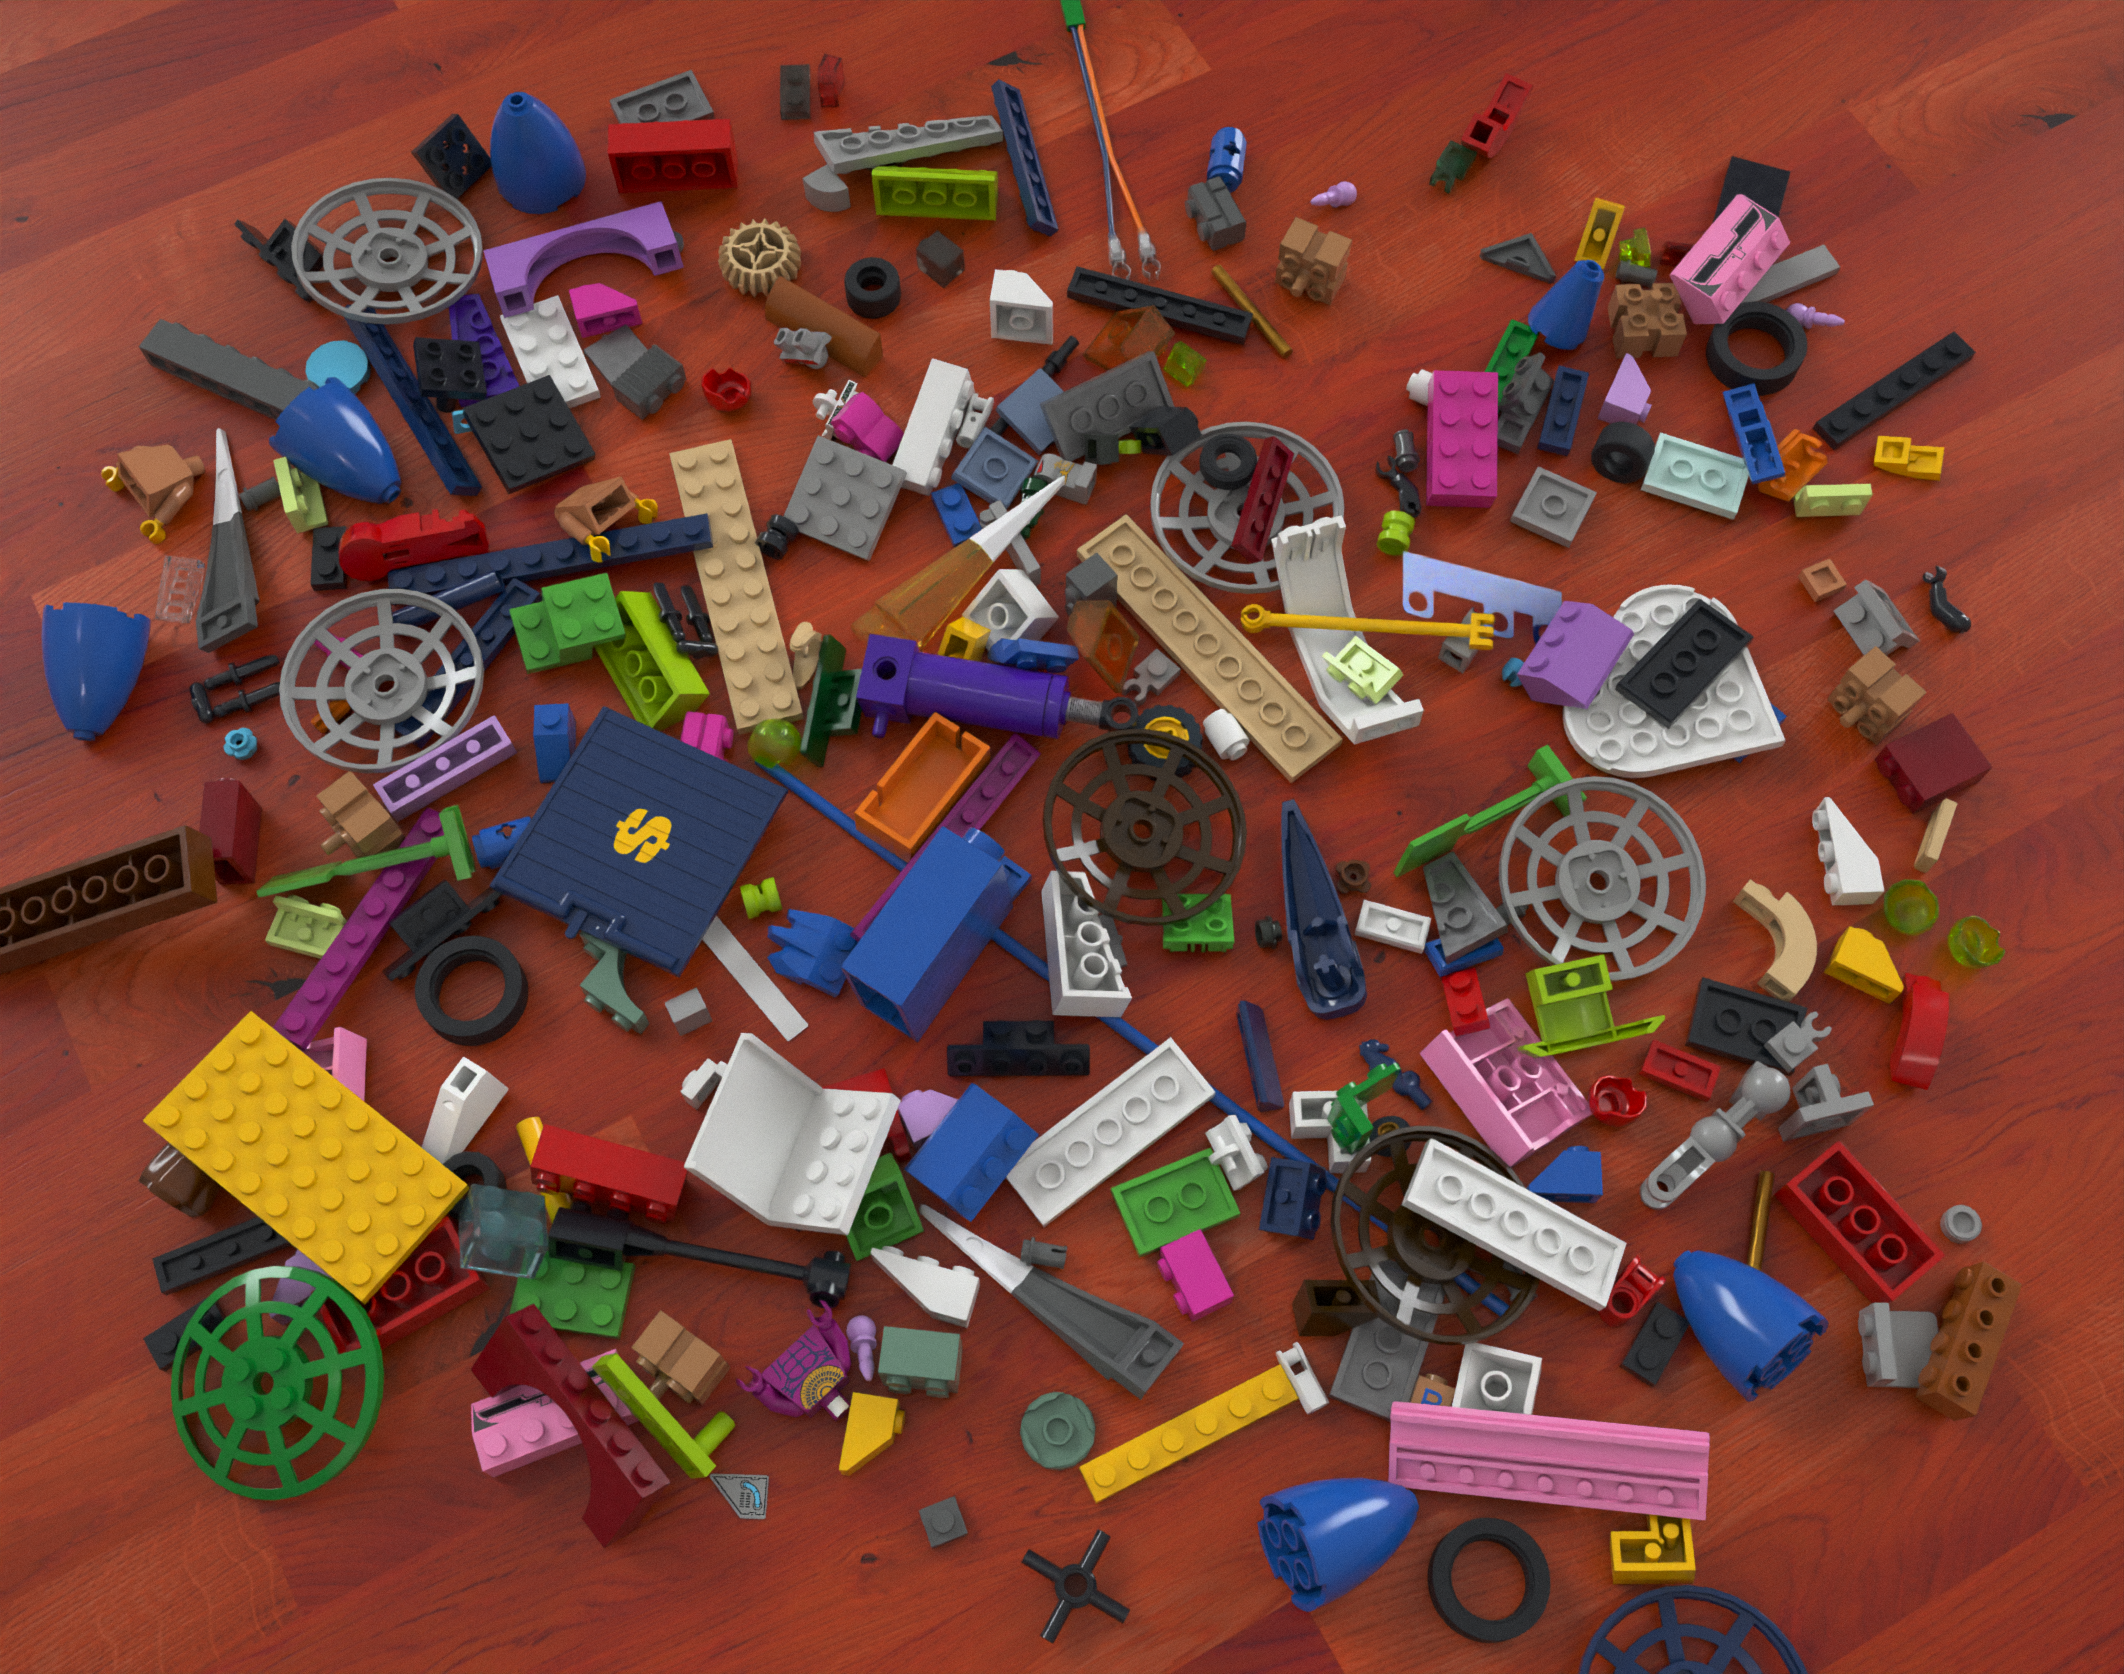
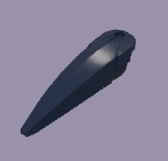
M1292 799L1282 802L1281 831L1288 941L1293 951L1297 986L1305 998L1310 1011L1316 1017L1326 1020L1344 1017L1357 1012L1365 1004L1367 989L1364 970L1356 942L1352 941L1342 905L1325 861L1297 803Z

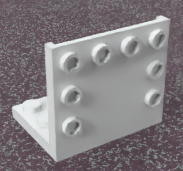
M741 1033L684 1168L769 1226L848 1235L901 1100L892 1093L823 1089L752 1033Z

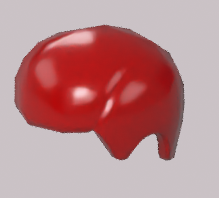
M728 367L723 373H718L714 368H710L701 379L704 397L709 405L718 411L730 412L740 409L751 398V381L744 373L734 371L731 367Z
M1613 1075L1602 1076L1588 1090L1587 1096L1592 1114L1597 1120L1609 1127L1619 1128L1628 1126L1635 1122L1647 1108L1646 1092L1644 1090L1637 1091L1632 1085L1631 1078H1618Z

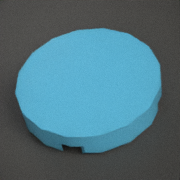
M332 341L321 345L312 352L306 362L305 373L308 380L314 382L319 387L326 385L324 382L327 378L336 377L355 394L361 389L360 386L364 381H368L371 366L365 352L357 344L348 341Z

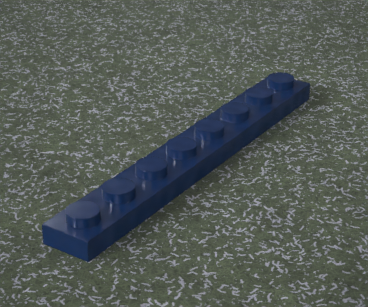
M370 307L363 311L364 313L377 314L374 308ZM344 317L450 495L477 496L482 489L480 482L429 398L420 397L418 380L383 324L365 323Z

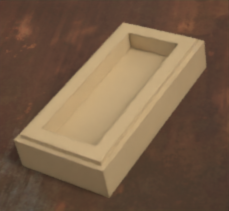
M1946 798L1932 812L1914 863V869L1926 873L1938 861L1957 802Z

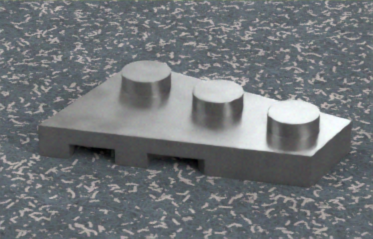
M1453 851L1423 867L1446 964L1459 959L1508 932L1507 924Z

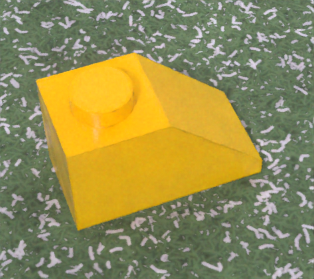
M1595 198L1574 261L1593 260L1601 266V269H1604L1625 208L1624 205Z
M961 617L947 625L937 655L980 662L991 630L965 617Z
M1849 926L1839 937L1824 973L1890 1004L1902 993L1904 985L1883 941L1874 938L1867 930Z
M853 1392L839 1471L842 1475H852L894 1443L895 1433L902 1434L905 1411L900 1410L898 1399Z

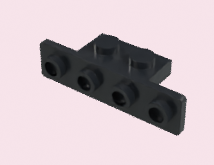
M237 219L234 225L242 232L240 237L252 247H257L260 250L258 255L268 264L276 266L279 269L276 273L286 282L294 284L297 287L295 292L302 299L311 303L314 299L300 283L292 260L291 245L296 226L287 219H284L268 240L255 227ZM309 239L306 241L303 253L305 272H319L323 267L324 253ZM312 284L313 288H314L319 294L323 295V294Z
M443 879L388 922L410 950L382 972L390 981H393L396 977L398 980L407 977L416 968L414 963L423 956L428 958L434 950L443 945L442 941L454 933L457 936L468 929L472 924L470 919L479 912L485 914L499 904L500 900L498 898L502 894L489 887L466 905L448 881Z
M983 1021V1045H948L947 1070L949 1076L1089 1075L1090 1046L1088 1044H1054V1021Z

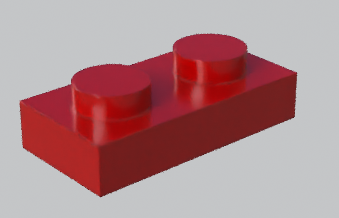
M1476 968L1442 976L1441 979L1455 1036L1491 1028Z
M1653 1039L1649 1044L1639 1075L1708 1102L1714 1090L1721 1066Z

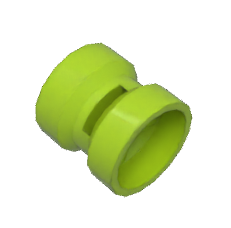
M1390 511L1384 514L1382 522L1384 531L1379 533L1377 547L1382 552L1393 556L1406 554L1410 545L1408 536L1413 533L1415 525L1414 518L1401 511Z
M774 877L763 880L759 885L746 884L740 886L749 919L760 916L763 911L769 910L773 913L783 910Z

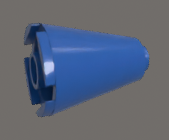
M1593 260L1578 261L1532 307L1528 314V324L1536 335L1539 331L1546 336L1544 342L1556 348L1567 350L1575 349L1578 344L1584 342L1604 280L1601 266Z

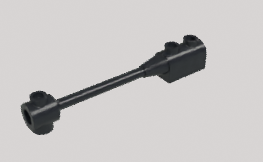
M581 1201L572 1202L570 1208H558L548 1235L550 1258L622 1271L627 1256H664V1254L800 1280L803 1281L806 1292L810 1294V1301L820 1308H824L820 1300L825 1301L830 1308H835L839 1304V1300H844L851 1270V1263H846L845 1256L838 1251H827L824 1253L823 1258L815 1256L806 1266L669 1240L668 1237L634 1224L633 1221L628 1220V1214L621 1209L611 1208L607 1211L606 1216L592 1213L591 1206Z

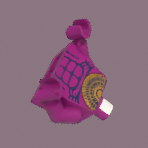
M820 1300L825 1308L822 1316L814 1317L809 1308L807 1309V1316L814 1325L762 1373L751 1366H745L747 1370L752 1372L753 1378L746 1385L736 1378V1384L740 1388L752 1392V1395L772 1412L792 1417H799L805 1413L811 1418L824 1408L837 1422L850 1411L851 1403L840 1391L850 1381L846 1373L850 1370L851 1359L848 1341L836 1321L831 1319V1308L825 1301Z

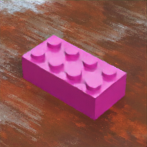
M1433 371L1428 383L1426 506L1490 508L1496 499L1498 372Z

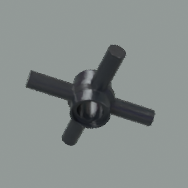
M1099 1529L1096 1531L1079 1564H1071L1062 1569L1028 1549L1021 1562L1055 1583V1593L1059 1601L1040 1634L1042 1638L1054 1644L1073 1608H1082L1091 1604L1122 1624L1130 1612L1129 1608L1097 1590L1096 1579L1092 1572L1111 1538ZM1078 1575L1086 1581L1087 1590L1082 1596L1072 1597L1067 1594L1064 1584L1069 1577Z

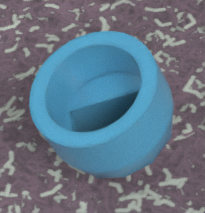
M1510 658L1502 669V680L1508 679L1511 681L1509 685L1511 687L1521 686L1522 683L1517 673L1524 662L1517 658Z

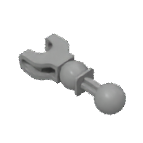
M1760 1067L1748 1073L1742 1084L1743 1097L1726 1113L1718 1108L1712 1116L1704 1117L1697 1121L1691 1129L1690 1137L1645 1179L1639 1189L1642 1202L1654 1210H1662L1668 1207L1715 1162H1722L1731 1157L1736 1150L1737 1143L1746 1135L1742 1128L1758 1113H1775L1787 1104L1790 1098V1085L1787 1078L1780 1071L1770 1067ZM1657 1182L1666 1184L1668 1192L1660 1190Z

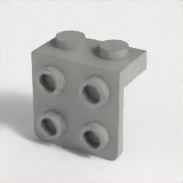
M1872 1303L1860 1310L1858 1329L1862 1336V1365L1866 1374L1867 1387L1919 1388V1374L1928 1364L1932 1353L1930 1345L1938 1333L1936 1316L1931 1312L1889 1311V1303Z

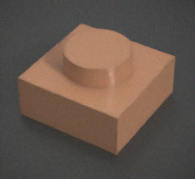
M1830 558L1801 570L1798 575L1814 602L1843 591L1847 585Z

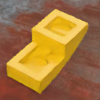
M1878 436L1874 466L1904 476L1940 481L1945 447L1911 445V438Z

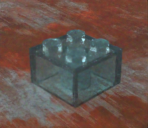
M472 1184L459 1214L460 1268L535 1279L549 1247L545 1196L530 1192L501 1189L495 1186Z

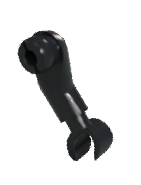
M1387 457L1388 464L1391 467V470L1388 472H1383L1377 461L1376 474L1382 479L1389 478L1390 484L1399 492L1400 511L1416 518L1421 512L1417 487L1403 473H1398L1395 469L1396 463L1393 457Z
M1936 565L1937 573L1935 577L1929 572L1923 574V580L1931 584V589L1929 590L1931 613L1950 631L1957 633L1967 632L1971 627V620L1947 600L1946 588H1943L1947 571Z

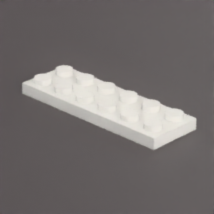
M1170 1037L1035 1140L1006 1176V1179L1042 1226L1046 1227L1212 1099L1216 1092Z
M1432 1138L1425 1143L1402 1205L1594 1309L1600 1311L1606 1307L1627 1243Z

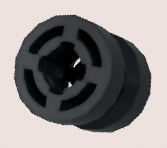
M773 514L766 523L767 530L760 533L755 544L760 547V551L765 555L781 560L788 551V543L794 541L799 533V529L786 517Z

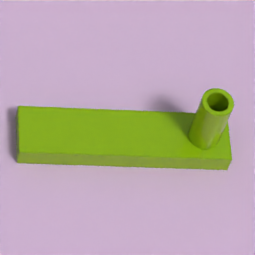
M617 1353L602 1356L592 1366L595 1372L691 1479L707 1477L716 1467L708 1456L735 1428L734 1421L726 1413L719 1411L697 1436L692 1439Z

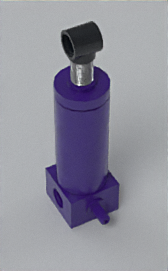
M869 634L856 699L865 717L875 718L872 735L876 738L885 737L888 721L911 724L913 715L930 718L934 712H937L951 722L1053 739L1060 738L1063 725H1066L1067 721L1080 722L1087 725L1092 724V726L1096 725L1099 726V729L1107 730L1108 732L1137 729L1139 725L1138 709L1131 699L1116 697L1111 700L1104 699L1103 702L1099 701L1098 703V701L1093 700L1092 702L1086 699L1084 701V698H1072L1071 692H1069L1068 676L920 652L916 641ZM1118 712H1126L1131 716L1125 723H1117L1113 720V716Z

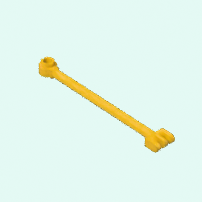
M1258 604L1248 605L1241 612L1242 627L1249 633H1257L1264 628L1275 626L1469 638V649H1493V640L1480 638L1494 636L1493 627L1481 626L1494 624L1495 616L1492 614L1471 613L1470 624L1279 614L1265 611ZM1252 612L1259 614V617L1255 620H1251L1247 616Z

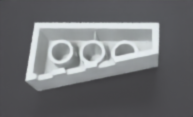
M932 358L893 462V466L907 472L901 486L902 488L930 496L933 487L936 488L942 475V466L951 452L953 441L965 417L971 397L975 393L974 382L971 380L968 369Z
M1051 871L1041 893L1052 1015L1121 1017L1132 997L1128 987H1125L1120 976L1122 970L1118 959H1114L1108 944L1110 938L1106 928H1103L1098 917L1099 911L1088 906L1075 895L1057 871ZM1067 871L1074 881L1094 898L1085 872Z

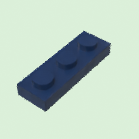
M1558 366L1537 449L1564 456L1569 455L1589 377L1588 372Z

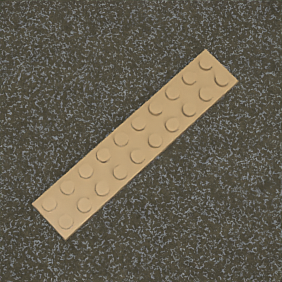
M729 439L669 453L685 517L708 513L710 518L713 548L693 552L739 735L804 719L760 547L755 544L757 536L732 440Z
M1127 514L1077 549V557L1082 562L1098 553L1118 575L1117 600L1220 709H1225L1227 713H1231L1247 737L1290 783L1294 782L1342 744L1343 739Z

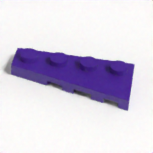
M479 293L462 296L457 302L449 306L452 340L479 342L487 390L485 399L519 387ZM458 399L461 407H467L483 401Z

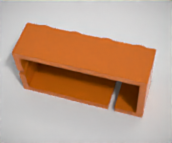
M934 712L877 783V792L872 790L854 812L856 830L909 863L990 764L991 747L965 731L962 735L961 751L958 749L960 746V727Z

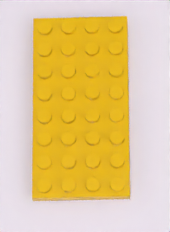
M252 1011L143 1119L152 1130L331 1278L347 1289L364 1305L470 1189L463 1180Z

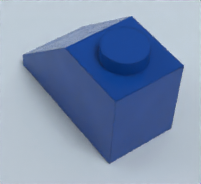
M568 703L534 705L533 737L540 783H555L575 751L576 719Z
M1586 1146L1568 1147L1567 1151L1564 1150L1526 1189L1549 1202L1596 1203L1603 1195L1601 1152L1589 1151V1147Z

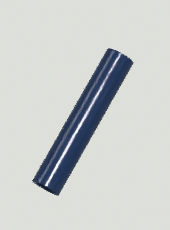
M494 569L432 596L457 611L505 591V585L499 572ZM410 605L392 612L393 623L416 627L441 617L435 612Z

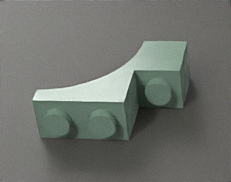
M581 931L579 935L585 944L583 950L599 961L579 985L586 996L584 1002L599 1013L604 1009L613 1015L611 1020L624 1031L628 1032L632 1028L641 1035L650 1023L644 1012L629 999L625 990L623 972L627 953Z

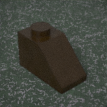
M1304 1280L1292 1303L1299 1336H1336L1378 1318L1361 1301L1348 1280ZM1359 1280L1371 1297L1381 1305L1375 1280Z

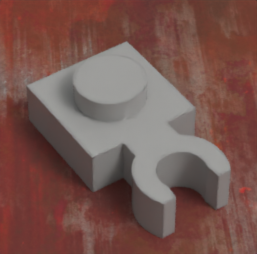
M1155 649L1134 669V676L1137 679L1126 681L1122 687V694L1126 696L1132 690L1138 691L1140 694L1135 697L1134 703L1136 707H1139L1146 701L1147 693L1150 690L1158 696L1180 675L1181 669L1162 652Z
M1817 1012L1810 1013L1802 1021L1801 1029L1793 1021L1764 1045L1788 1073L1818 1049L1813 1042L1822 1041L1832 1030L1830 1026L1826 1027L1823 1031H1817L1812 1027L1813 1020L1819 1015Z

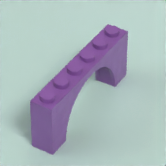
M661 201L483 250L504 318L535 310V292L543 279L564 263L582 256L597 253L629 255L645 263L651 269L654 276L684 268L677 241Z

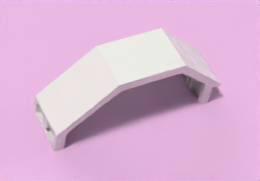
M1342 515L1333 518L1323 517L1312 524L1301 527H1288L1279 532L1278 537L1271 539L1285 614L1356 618L1351 604L1342 556V543L1346 529ZM1288 627L1320 708L1353 744L1419 726L1424 712L1419 699L1404 703L1390 689L1377 704L1366 696L1361 700L1347 687L1349 685L1348 682L1343 680L1339 683L1326 671L1329 665L1322 655L1327 651L1333 657H1336L1355 636L1367 644L1362 631Z

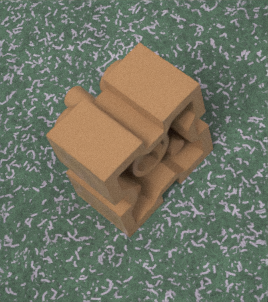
M1295 217L1280 243L1278 256L1280 263L1277 266L1275 283L1289 289L1295 297L1301 296L1303 291L1307 290V294L1311 299L1331 305L1346 277L1348 266L1346 261L1350 255L1352 239L1329 231L1326 235L1318 231L1317 225Z
M1653 283L1650 290H1642L1640 284L1615 285L1607 308L1611 328H1616L1613 335L1616 359L1624 358L1626 353L1632 355L1633 358H1641L1643 351H1652L1653 357L1678 356L1687 333L1683 314H1677L1681 300L1674 283Z
M1875 646L1847 670L1840 680L1841 683L1835 687L1827 700L1839 714L1843 715L1840 717L1842 726L1849 728L1854 723L1859 722L1857 724L1858 731L1878 745L1906 720L1913 711L1912 709L1927 692L1907 674L1902 677L1893 669L1896 664Z
M351 771L347 772L316 796L324 806L319 812L335 831V834L320 845L327 855L332 854L343 844L347 843L357 858L398 849L405 839V836L398 829L399 827L392 817Z
M661 1310L632 1346V1349L640 1355L636 1363L656 1379L649 1390L658 1401L666 1390L671 1388L676 1395L690 1404L695 1399L703 1405L731 1368L724 1361L721 1354L697 1336L691 1334Z

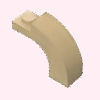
M1750 879L1733 902L1764 925L1770 932L1775 944L1773 964L1757 984L1776 999L1790 1002L1806 983L1813 971L1817 956L1815 931L1806 911L1791 894L1786 892L1778 901L1773 897L1769 889L1763 885L1756 884Z

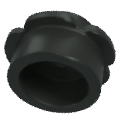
M1269 915L1265 916V919L1255 922V936L1260 948L1269 947L1275 949L1277 942L1282 940L1280 923L1273 921Z

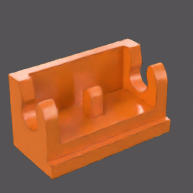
M1794 429L1777 446L1785 470V476L1758 483L1759 492L1789 502L1828 463L1826 455L1815 452L1810 447L1819 448L1822 442L1815 437L1800 433V430Z

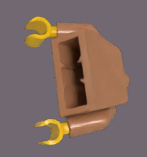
M138 445L130 451L118 453L117 467L107 466L102 470L101 475L106 480V486L110 490L117 492L126 486L149 517L155 516L154 521H144L140 526V530L143 535L149 536V540L153 544H160L166 535L162 526L164 524L168 525L181 507L193 495V477L204 474L205 468L199 456L196 455L182 460L176 450L170 445L156 447Z
M621 476L579 488L555 507L554 514L560 527L569 536H573L582 545L588 544L590 546L591 559L595 562H602L601 552L611 556L609 540L606 537H594V535L603 532L633 508L638 509V520L640 522L650 524L652 523V517L657 518L658 506L653 499L639 500L638 495L628 490Z

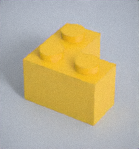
M1646 1514L1648 1531H1611L1610 1555L1613 1584H1693L1696 1568L1690 1519Z

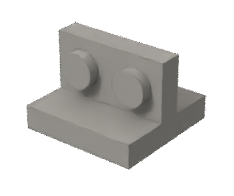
M1866 579L1854 587L1858 592L1857 595L1834 610L1864 655L1876 646L1887 656L1900 646L1909 649L1920 641L1884 589Z
M1828 1064L1816 1066L1792 1088L1800 1108L1778 1130L1784 1142L1849 1126L1874 1106L1869 1091L1841 1098L1840 1083L1838 1078L1831 1074Z

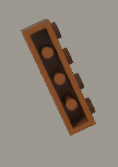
M1984 1261L1964 1267L1957 1273L1954 1279V1286L1956 1288L1953 1296L1942 1312V1317L1944 1318L1942 1326L1930 1345L1931 1356L1928 1364L1922 1369L1918 1377L1920 1385L1915 1397L1953 1421L1976 1416L2022 1284Z

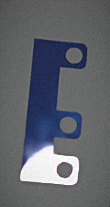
M1403 551V609L1408 614L1427 619L1431 618L1434 614V591L1483 603L1484 614H1492L1494 612L1503 614L1508 621V627L1505 631L1494 629L1495 636L1507 639L1513 637L1514 611L1533 616V640L1537 644L1541 638L1539 628L1542 625H1549L1562 605V592ZM1412 592H1419L1427 599L1428 605L1424 611H1417L1411 607L1409 595Z

